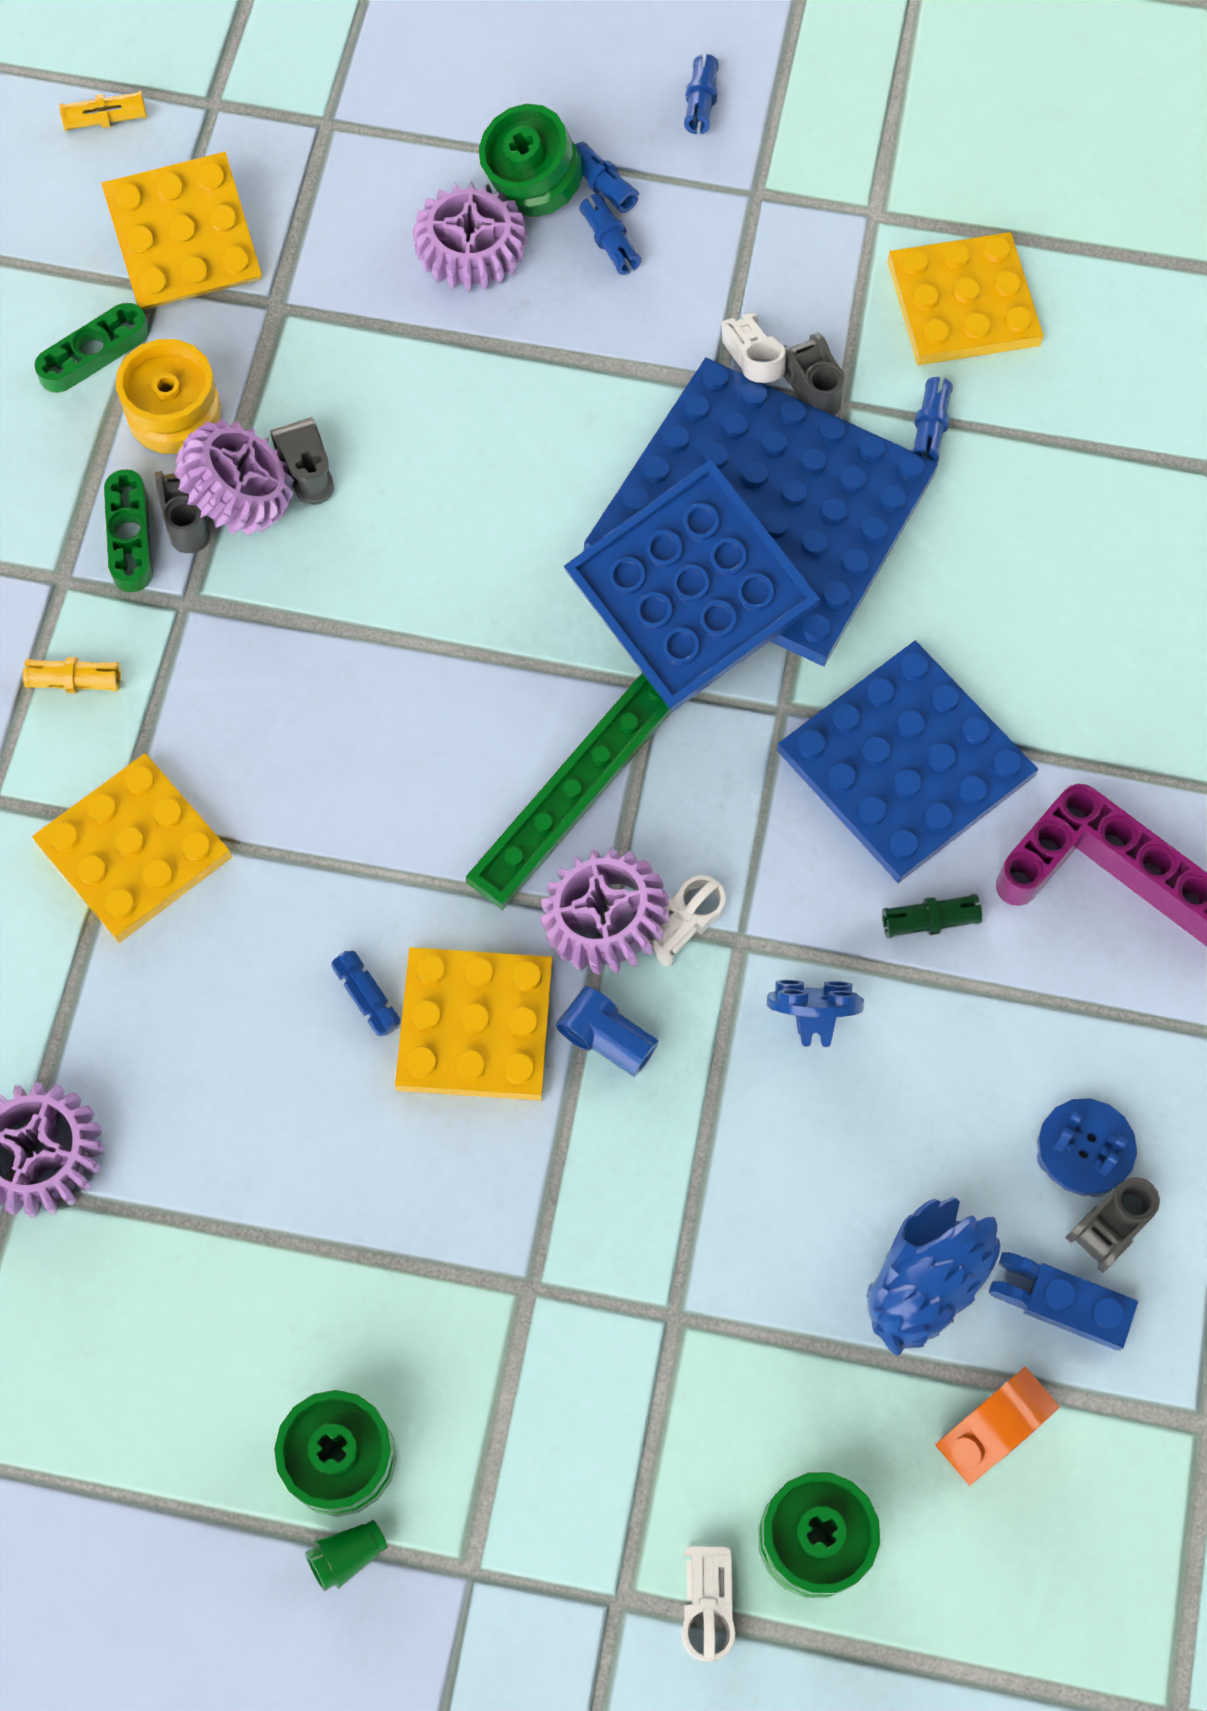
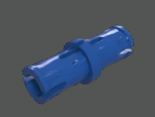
M703 54L698 55L694 59L692 80L686 87L685 96L688 106L686 117L684 118V127L692 134H697L698 121H701L700 134H704L710 129L711 109L717 102L718 92L715 82L719 62L710 54H706L705 67L703 68Z
M582 141L575 144L582 157L583 176L586 178L589 188L593 192L601 193L620 213L630 211L638 202L639 198L637 196H639V192L618 174V168L611 161H604L586 142Z
M601 194L590 195L596 205L595 210L589 200L585 198L580 204L579 211L595 233L594 240L598 247L606 250L620 275L630 273L625 265V258L633 271H635L641 264V257L627 239V230L622 221L614 218Z
M932 377L925 383L922 409L917 412L914 425L917 428V434L912 450L913 453L922 455L927 450L926 458L935 462L939 461L942 435L949 427L950 417L947 414V409L953 390V384L944 378L942 390L937 392L940 377Z

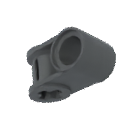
M818 332L810 335L809 341L790 348L784 345L786 351V370L783 377L791 385L799 400L829 414L836 415L841 407L845 376L832 356L825 338Z
M309 417L270 430L275 450H279L280 453L279 460L287 463L289 468L287 473L294 479L292 486L299 500L312 505L327 501L333 494L334 484L329 472L328 456L324 450L314 419Z
M162 471L155 472L158 498L172 546L182 553H195L202 550L207 545L210 537L207 516L200 518L201 510L197 505H187L189 494L178 490L181 482L174 473L164 475Z
M1133 1177L1126 1179L1098 1207L1095 1206L1065 1238L1070 1243L1076 1241L1098 1262L1097 1269L1104 1273L1132 1244V1239L1155 1216L1160 1204L1157 1189L1152 1183L1143 1178ZM1128 1193L1138 1197L1143 1205V1214L1132 1215L1127 1212L1122 1206V1194Z

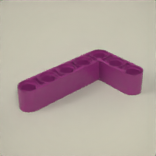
M1086 784L1070 785L1061 793L1008 855L996 879L995 888L999 897L1004 902L1016 906L1028 904L1077 848L1207 946V872L1096 789ZM1071 806L1081 809L1086 817L1080 818L1072 815L1067 807ZM1105 835L1118 837L1124 846H1115L1109 843ZM1049 839L1057 845L1058 850L1052 851L1044 848L1039 840ZM1143 863H1151L1157 866L1162 875L1149 873ZM1021 872L1030 879L1031 883L1020 884L1012 878L1010 873ZM1182 892L1194 894L1199 899L1200 904L1188 902L1183 897Z

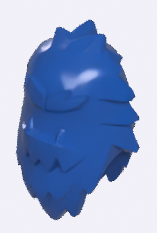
M952 1197L942 1202L937 1199L927 1201L913 1215H909L903 1221L886 1255L883 1266L874 1282L869 1285L866 1295L873 1333L881 1337L894 1355H900L906 1348L924 1347L928 1340L939 1336V1333L950 1323L954 1322L953 1318L956 1314L975 1301V1294L989 1278L999 1257L1001 1245L996 1237L998 1227L996 1218L986 1217L977 1221L972 1215L961 1222L956 1221L960 1201Z

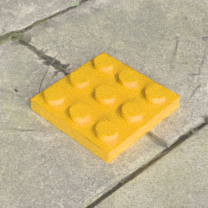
M226 151L101 183L137 305L142 310L262 280L261 270Z
M1011 232L889 251L887 263L917 366L1041 346L1044 337Z
M146 753L32 836L38 847L118 943L122 942L232 858L230 850Z
M409 947L395 1079L396 1091L542 1101L552 957Z

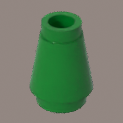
M371 1520L366 1524L315 1540V1547L305 1552V1557L318 1584L323 1591H326L334 1585L337 1589H340L375 1559L380 1552L386 1550L388 1546L379 1526L374 1520Z

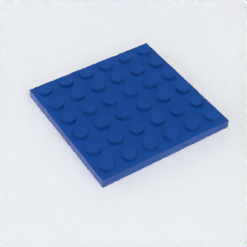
M705 357L585 540L583 551L711 459L821 601L818 607L770 642L825 667L933 479L939 463L913 453L911 450L821 409H817L766 384L751 381L744 374Z

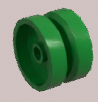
M526 103L508 108L496 116L483 132L479 145L480 165L496 191H501L505 194L507 201L515 200L518 212L522 213V215L539 217L554 213L566 205L579 189L583 176L582 157L557 113L547 107Z
M339 1390L312 1394L295 1405L281 1423L274 1447L277 1472L287 1490L314 1512L335 1517L359 1513L378 1501L392 1480L397 1459L393 1435L376 1407L358 1394ZM337 1446L343 1447L342 1450L346 1454L345 1458L339 1463L332 1458H328L330 1451Z
M808 1472L786 1482L766 1505L758 1526L759 1553L768 1573L784 1589L805 1598H829L857 1584L873 1566L880 1546L879 1518L870 1498L853 1481L831 1472ZM812 1527H819L825 1532V1544L817 1542L813 1545L809 1541L807 1535L813 1530Z

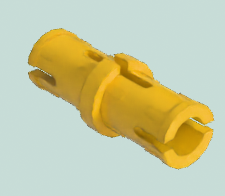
M141 91L112 97H105L103 93L95 95L96 99L59 104L65 131L94 125H102V128H109L113 122L147 118ZM121 108V109L106 111V110H109V109Z
M67 657L65 661L26 659L24 662L25 667H29V669L23 668V682L26 688L66 689V693H78L79 689L110 690L116 692L120 689L119 683H116L121 682L119 662L79 661L78 657Z

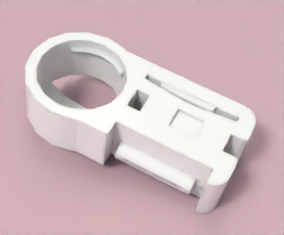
M748 313L742 315V320L735 321L734 318L722 322V342L741 367L746 378L758 383H768L778 380L784 375L786 370V351L784 346L773 335L767 337L758 326L757 314ZM762 360H771L770 362H762Z
M703 875L691 877L683 883L679 892L669 901V905L665 907L669 914V923L660 925L664 932L663 940H649L653 951L657 955V961L663 966H672L674 959L672 955H675L696 932L702 935L723 914L726 896L723 887L717 880ZM696 888H702L686 906L684 900L688 892ZM713 892L719 901L717 909L706 915L695 914L694 912L699 905Z
M692 1546L688 1547L683 1554V1557H691V1560L687 1561V1601H691V1605L683 1606L684 1623L681 1637L683 1646L692 1657L699 1661L712 1662L728 1654L735 1640L736 1633L733 1623L732 1554L727 1547ZM700 1613H703L704 1655L694 1649L689 1639L690 1625L694 1620L693 1618ZM714 1614L722 1618L721 1620L726 1626L727 1631L726 1642L722 1647V1651L718 1654H715Z

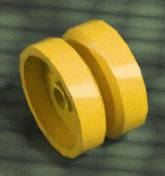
M157 339L139 345L124 358L117 370L116 390L133 437L145 448L161 454H178V451L183 446V442L191 432L194 433L196 429L203 426L207 421L214 424L221 419L222 405L212 369L207 357L194 345L178 339Z

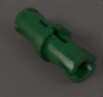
M971 894L970 896L936 901L935 897L924 898L923 903L883 908V927H888V929H885V935L888 939L894 936L925 931L929 935H937L944 928L981 924V904L975 906V903H979V897L977 894Z

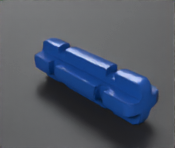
M353 950L340 953L331 962L332 969L340 980H346L343 985L363 1016H370L368 1023L375 1034L378 1036L389 1035L400 1026V1017L392 1006L387 1008L388 1000L369 971H362L364 964L357 953Z

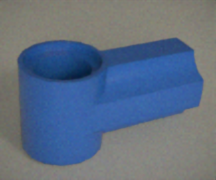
M584 986L556 1023L557 1030L574 1045L587 1051L595 1050L635 1078L650 1060L658 1046L659 1040L619 1014L615 1004L601 992L592 987Z

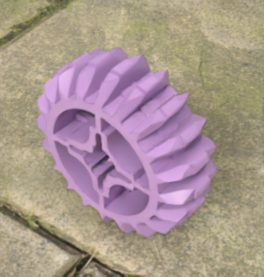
M472 181L468 189H460L454 183L452 192L447 193L439 189L436 196L437 200L426 198L424 210H418L416 224H414L413 239L416 242L414 246L418 260H421L425 272L433 273L436 282L447 279L451 290L458 283H463L469 292L472 284L480 283L484 290H486L489 280L492 279L501 284L504 273L514 274L516 263L522 262L524 248L527 244L525 219L522 213L518 212L515 200L507 201V197L501 191L492 194L489 184L482 190L476 189Z
M223 419L214 424L207 421L203 426L196 429L194 433L191 432L183 442V446L178 451V456L175 460L177 469L174 473L181 482L178 490L189 494L187 505H197L201 510L200 518L209 516L214 520L216 528L221 525H227L232 534L242 530L249 536L256 531L262 533L265 529L270 528L275 521L278 522L285 514V509L290 504L291 498L294 495L291 490L294 479L287 473L289 470L287 463L279 460V450H273L268 445V438L262 440L257 437L254 427L245 431L238 421L232 425H228Z
M610 847L605 858H601L599 852L592 849L590 860L585 862L574 855L573 864L575 867L570 871L559 867L558 875L561 878V882H547V890L551 896L541 899V907L546 913L541 916V924L545 931H548L546 933L547 941L551 947L557 948V953L563 961L571 960L574 967L580 971L589 965L593 973L600 975L605 964H609L612 972L619 974L620 962L625 960L630 965L637 967L638 959L636 954L642 951L645 954L652 955L653 947L649 940H663L664 932L660 925L669 923V914L665 908L669 905V897L666 891L662 890L664 883L660 875L653 873L651 865L645 859L638 862L635 854L630 851L620 858L618 851ZM608 884H621L631 887L636 891L628 892L627 889L614 890L609 888ZM605 898L609 904V906L607 905L609 911L604 913L606 923H604L603 919L601 918V916H603L602 911L606 909ZM583 929L584 933L598 932L602 938H586L573 931Z
M34 1082L30 1095H27L20 1085H15L13 1089L14 1099L10 1101L0 1094V1148H5L10 1154L15 1155L12 1167L15 1175L12 1182L5 1180L0 1171V1205L5 1203V1210L9 1214L16 1215L24 1206L25 1213L29 1217H36L41 1203H43L50 1214H56L58 1211L57 1199L62 1197L69 1205H72L76 1202V1198L71 1192L73 1188L78 1186L82 1190H90L91 1184L84 1177L85 1172L92 1174L100 1172V1165L90 1157L104 1153L102 1143L94 1140L102 1134V1128L97 1122H90L95 1115L90 1106L80 1107L82 1100L78 1094L73 1092L65 1096V1091L60 1085L54 1084L46 1094L42 1083ZM32 1117L24 1128L11 1130L19 1122ZM58 1117L67 1121L71 1127L73 1138L71 1151L64 1150L60 1144L55 1143L58 1132L55 1124ZM40 1141L48 1150L42 1149L38 1155L33 1151L34 1157H30L23 1148L29 1149L33 1144L37 1147V1142ZM53 1168L61 1169L48 1180L38 1183L42 1174L47 1170Z

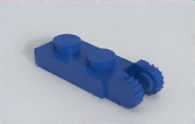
M1002 1252L999 1260L1001 1267L1034 1282L1029 1294L1010 1283L992 1281L989 1289L991 1296L1024 1309L1023 1313L1116 1351H1121L1124 1348L1138 1300L1042 1263L1039 1265L1026 1257L1010 1252Z

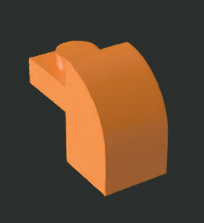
M1025 1366L939 1440L935 1446L970 1486L1030 1436L1060 1406Z

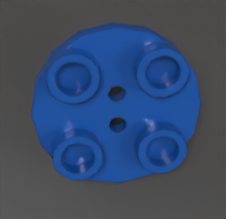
M778 980L775 982V991L769 992L767 995L766 1006L771 1010L796 1016L797 1030L803 1046H810L812 1035L818 1033L822 1046L829 1047L832 1041L836 1018L862 1013L864 1010V998L852 992L853 984L848 982L827 981L824 982V988L822 989L804 988V982L798 980Z
M1091 1098L1072 1099L1055 1107L1042 1123L1037 1140V1162L1040 1168L1064 1190L1082 1196L1101 1197L1115 1189L1132 1172L1137 1155L1135 1134L1126 1118L1111 1105ZM1092 1135L1095 1138V1142H1090L1087 1136ZM1079 1152H1084L1087 1156L1086 1159L1081 1158Z

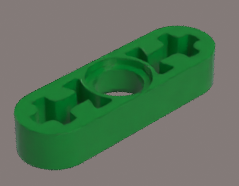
M133 303L118 304L41 352L34 364L41 385L50 392L59 393L67 391L143 343L149 333V327L143 310ZM127 321L128 324H135V326L128 329V327L125 325L121 326V324ZM108 331L110 332L112 338L115 337V340L110 341L109 335L107 333ZM96 340L104 344L103 348L96 354L87 355L81 352L82 346L89 341ZM74 354L77 364L74 363L72 357L69 358V355ZM56 366L60 370L63 369V371L56 374V372L53 370L49 371V369Z
M122 469L113 472L104 484L108 568L115 585L125 592H138L149 585L153 576L148 494L143 479L137 472ZM124 487H131L132 489L129 491L131 508H124L120 496L123 493ZM133 522L140 526V531L132 538L123 539L116 535L118 528L124 523ZM125 553L133 554L137 566L134 568V574L130 576L125 575L124 572L128 568Z

